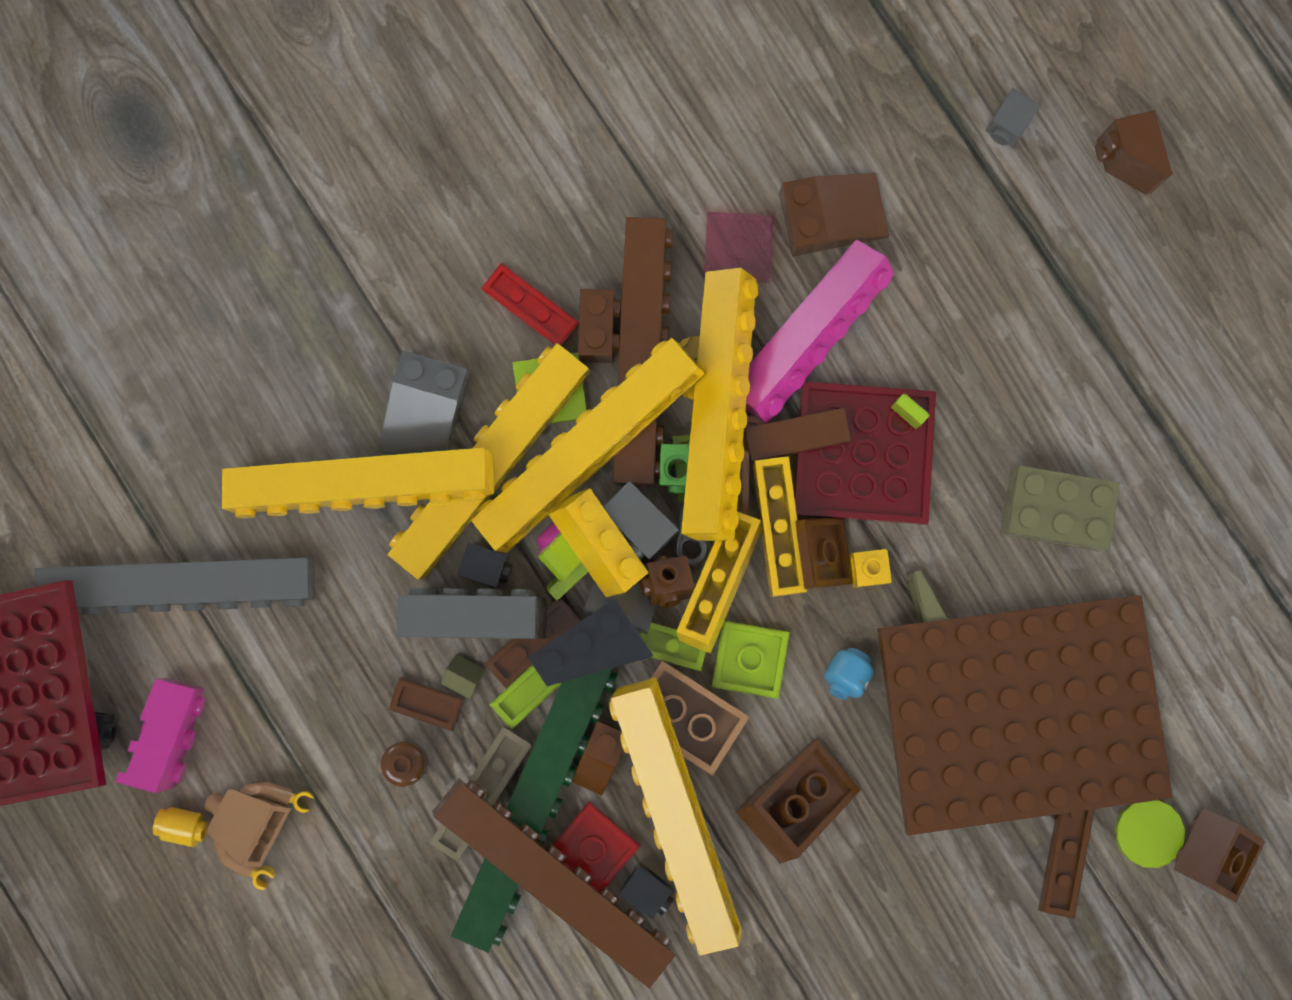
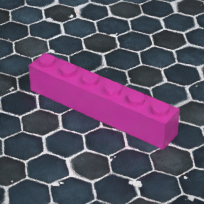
M856 239L749 364L748 379L750 391L746 398V410L767 424L773 416L782 410L784 403L796 390L801 388L812 370L824 361L827 353L835 343L846 335L848 328L868 309L870 302L881 290L888 286L895 273L886 256Z

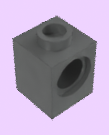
M1012 88L985 131L998 144L1009 145L1013 148L1041 105Z

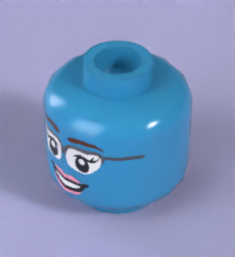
M855 648L836 652L824 673V680L830 686L829 692L841 700H847L848 697H862L874 676L871 658Z

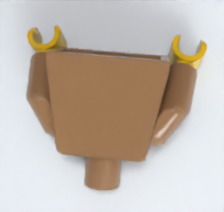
M270 782L246 784L241 790L230 788L225 796L218 792L211 794L206 800L205 810L214 816L207 831L214 839V847L221 864L245 878L248 876L252 877V882L256 889H266L268 884L261 881L259 875L266 874L274 879L276 873L271 866L261 865L291 810L286 805L292 803L297 811L302 813L308 812L309 808H303L298 804V798L307 796L314 799L313 794L309 791H301L295 794L292 793L290 788Z

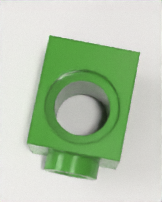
M661 444L660 485L663 488H668L669 494H685L687 473L684 477L676 479L671 476L670 470L672 465L679 461L685 462L688 467L689 445Z

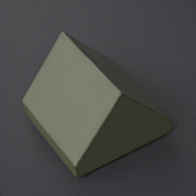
M456 654L446 668L441 684L471 699L486 669Z

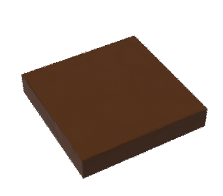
M826 518L795 521L804 589L853 584L844 519Z

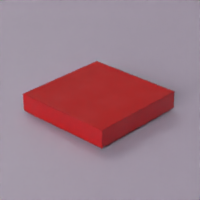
M590 801L552 844L567 857L564 862L573 870L578 865L593 877L590 883L599 891L603 886L607 887L641 847L636 840Z

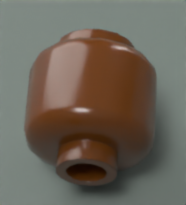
M411 741L393 744L386 749L381 760L383 776L394 786L400 787L413 785L422 779L428 766L426 752L420 745Z

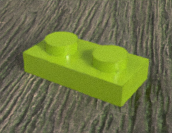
M651 623L647 635L640 634L654 655L650 658L701 671L706 652L680 642L676 633L677 629Z

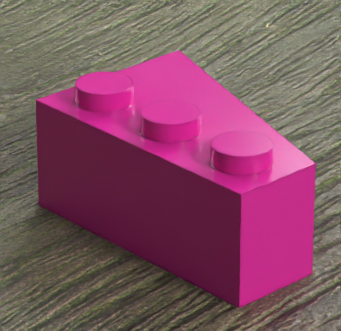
M167 678L155 679L140 717L143 725L138 742L131 740L127 750L134 754L127 772L118 773L116 783L153 793L174 788L177 783H181L186 771V764L183 763L186 750L192 748L196 737V731L193 730L195 719L201 716L205 706V697H202L204 688Z

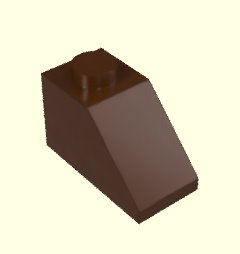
M598 720L571 781L572 783L601 796L603 795L623 751L620 740L622 730L620 728Z

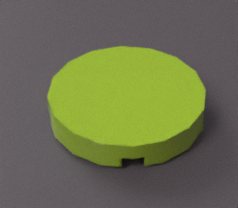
M1159 800L1128 804L1119 812L1114 824L1116 844L1119 851L1129 861L1142 867L1159 868L1171 863L1185 842V828L1180 815L1170 805Z

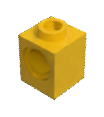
M887 549L857 552L849 555L853 578L852 588L892 583Z

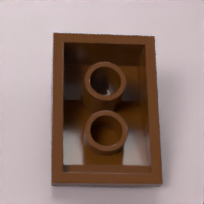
M876 173L814 176L784 182L781 185L779 197L792 257L849 246L856 239L864 243L889 237Z
M814 739L762 784L735 812L781 864L799 858L860 792V788L819 740Z

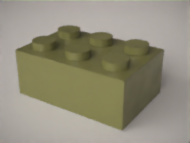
M1019 465L1010 470L1000 535L1096 552L1110 550L1120 483Z

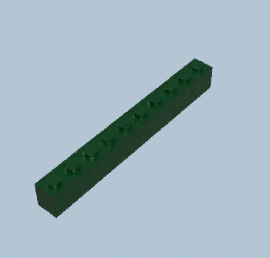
M613 668L561 683L507 806L514 814L510 819L520 827L523 823H526L540 835L537 841L544 845L549 833L548 830L543 829L549 816L555 819L563 799L557 797L562 785L569 787L577 768L571 766L576 753L583 755L591 737L585 734L590 721L595 724L597 723L604 705L598 703L604 690L610 693L618 674L612 671ZM486 858L481 865L451 937L489 953L493 944L500 946L507 930V926L502 925V922L507 912L514 914L521 894L516 893L519 885Z

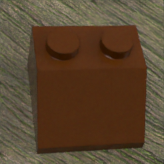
M1155 110L1115 119L1096 140V156L1099 162H1103L1105 172L1145 195L1152 193L1172 175Z
M1203 808L1200 815L1196 816L1191 824V834L1186 844L1177 852L1176 864L1173 869L1236 903L1265 841L1242 825Z

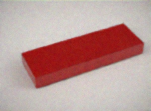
M500 263L481 287V290L554 346L558 343L563 347L579 326V321L502 263Z

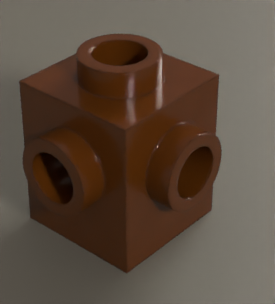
M659 556L651 559L646 564L645 568L648 574L639 581L642 595L648 596L650 606L661 605L662 608H668L678 605L681 600L690 598L695 585L687 556L669 559V556Z

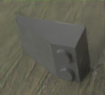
M402 350L392 382L378 451L390 455L449 450L471 379L468 369Z

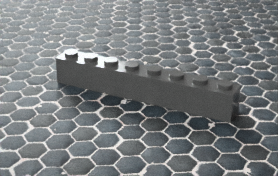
M311 558L35 568V587L63 580H73L77 609H82V615L103 614V608L115 607V613H137V606H149V612H169L170 605H183V611L204 610V604L217 603V609H238V602H251V608L272 607L271 601H284L285 607L305 606V600L315 599L314 559Z

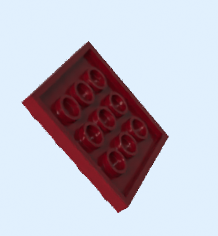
M804 382L801 387L800 417L844 408L851 442L797 453L794 492L797 516L928 525L936 391ZM902 394H907L929 413V417L917 429L891 408Z

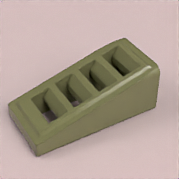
M916 571L908 574L906 577L917 623L947 620V616L922 572Z

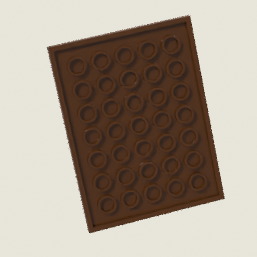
M1142 595L877 628L905 833L907 835L1173 798Z

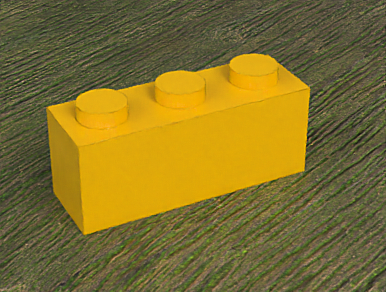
M590 488L570 496L548 514L606 598L627 592L648 574L642 562Z

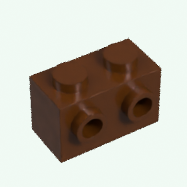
M580 289L578 357L581 362L613 363V352L619 353L620 332H614V320H620L621 300L614 299V289Z

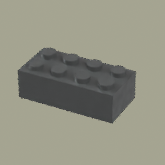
M409 588V595H398L397 637L546 639V598L537 597V591L511 589V596H504V591L498 589H477V596H470L471 590L443 589V595H437V590Z

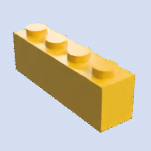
M789 456L756 460L752 467L759 519L761 520V534L770 597L805 593L807 589H804L795 521L798 520Z
M737 512L739 521L735 529L734 540L714 542L676 631L680 642L710 654L761 535V520Z

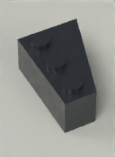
M614 598L530 655L528 659L546 686H551L650 658L654 655Z

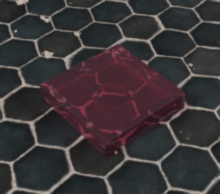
M707 212L703 279H705V273L708 271L742 268L755 277L757 282L769 283L773 216Z

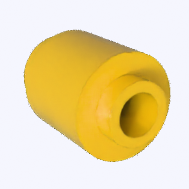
M175 807L161 808L154 820L153 835L159 836L161 841L194 848L198 842L204 841L208 822L204 821V814Z

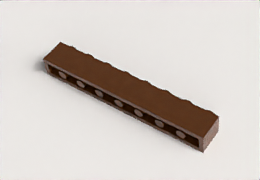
M626 217L618 386L627 379L626 374L633 366L639 363L643 364L652 356L651 351L657 344L664 340H669V327H663L664 314H670L671 300L670 294H665V281H671L672 261H666L667 249H673V229H668L666 218ZM659 416L614 456L613 483L616 486H625L630 481L635 487H656V479H660V459H657L658 446L664 444L665 435L664 426H659Z
M459 778L432 810L434 818L650 989L676 956L668 946L672 941L657 928L651 932L644 927L643 923L646 920L629 907L627 911H624L619 907L617 902L620 899L603 886L600 891L590 883L593 877L577 865L574 870L564 862L567 857L554 845L550 844L546 848L538 842L537 839L540 835L529 825L523 823L520 827L510 818L514 814L503 804L497 801L495 805H492L484 798L487 792L477 783L470 779L466 784Z

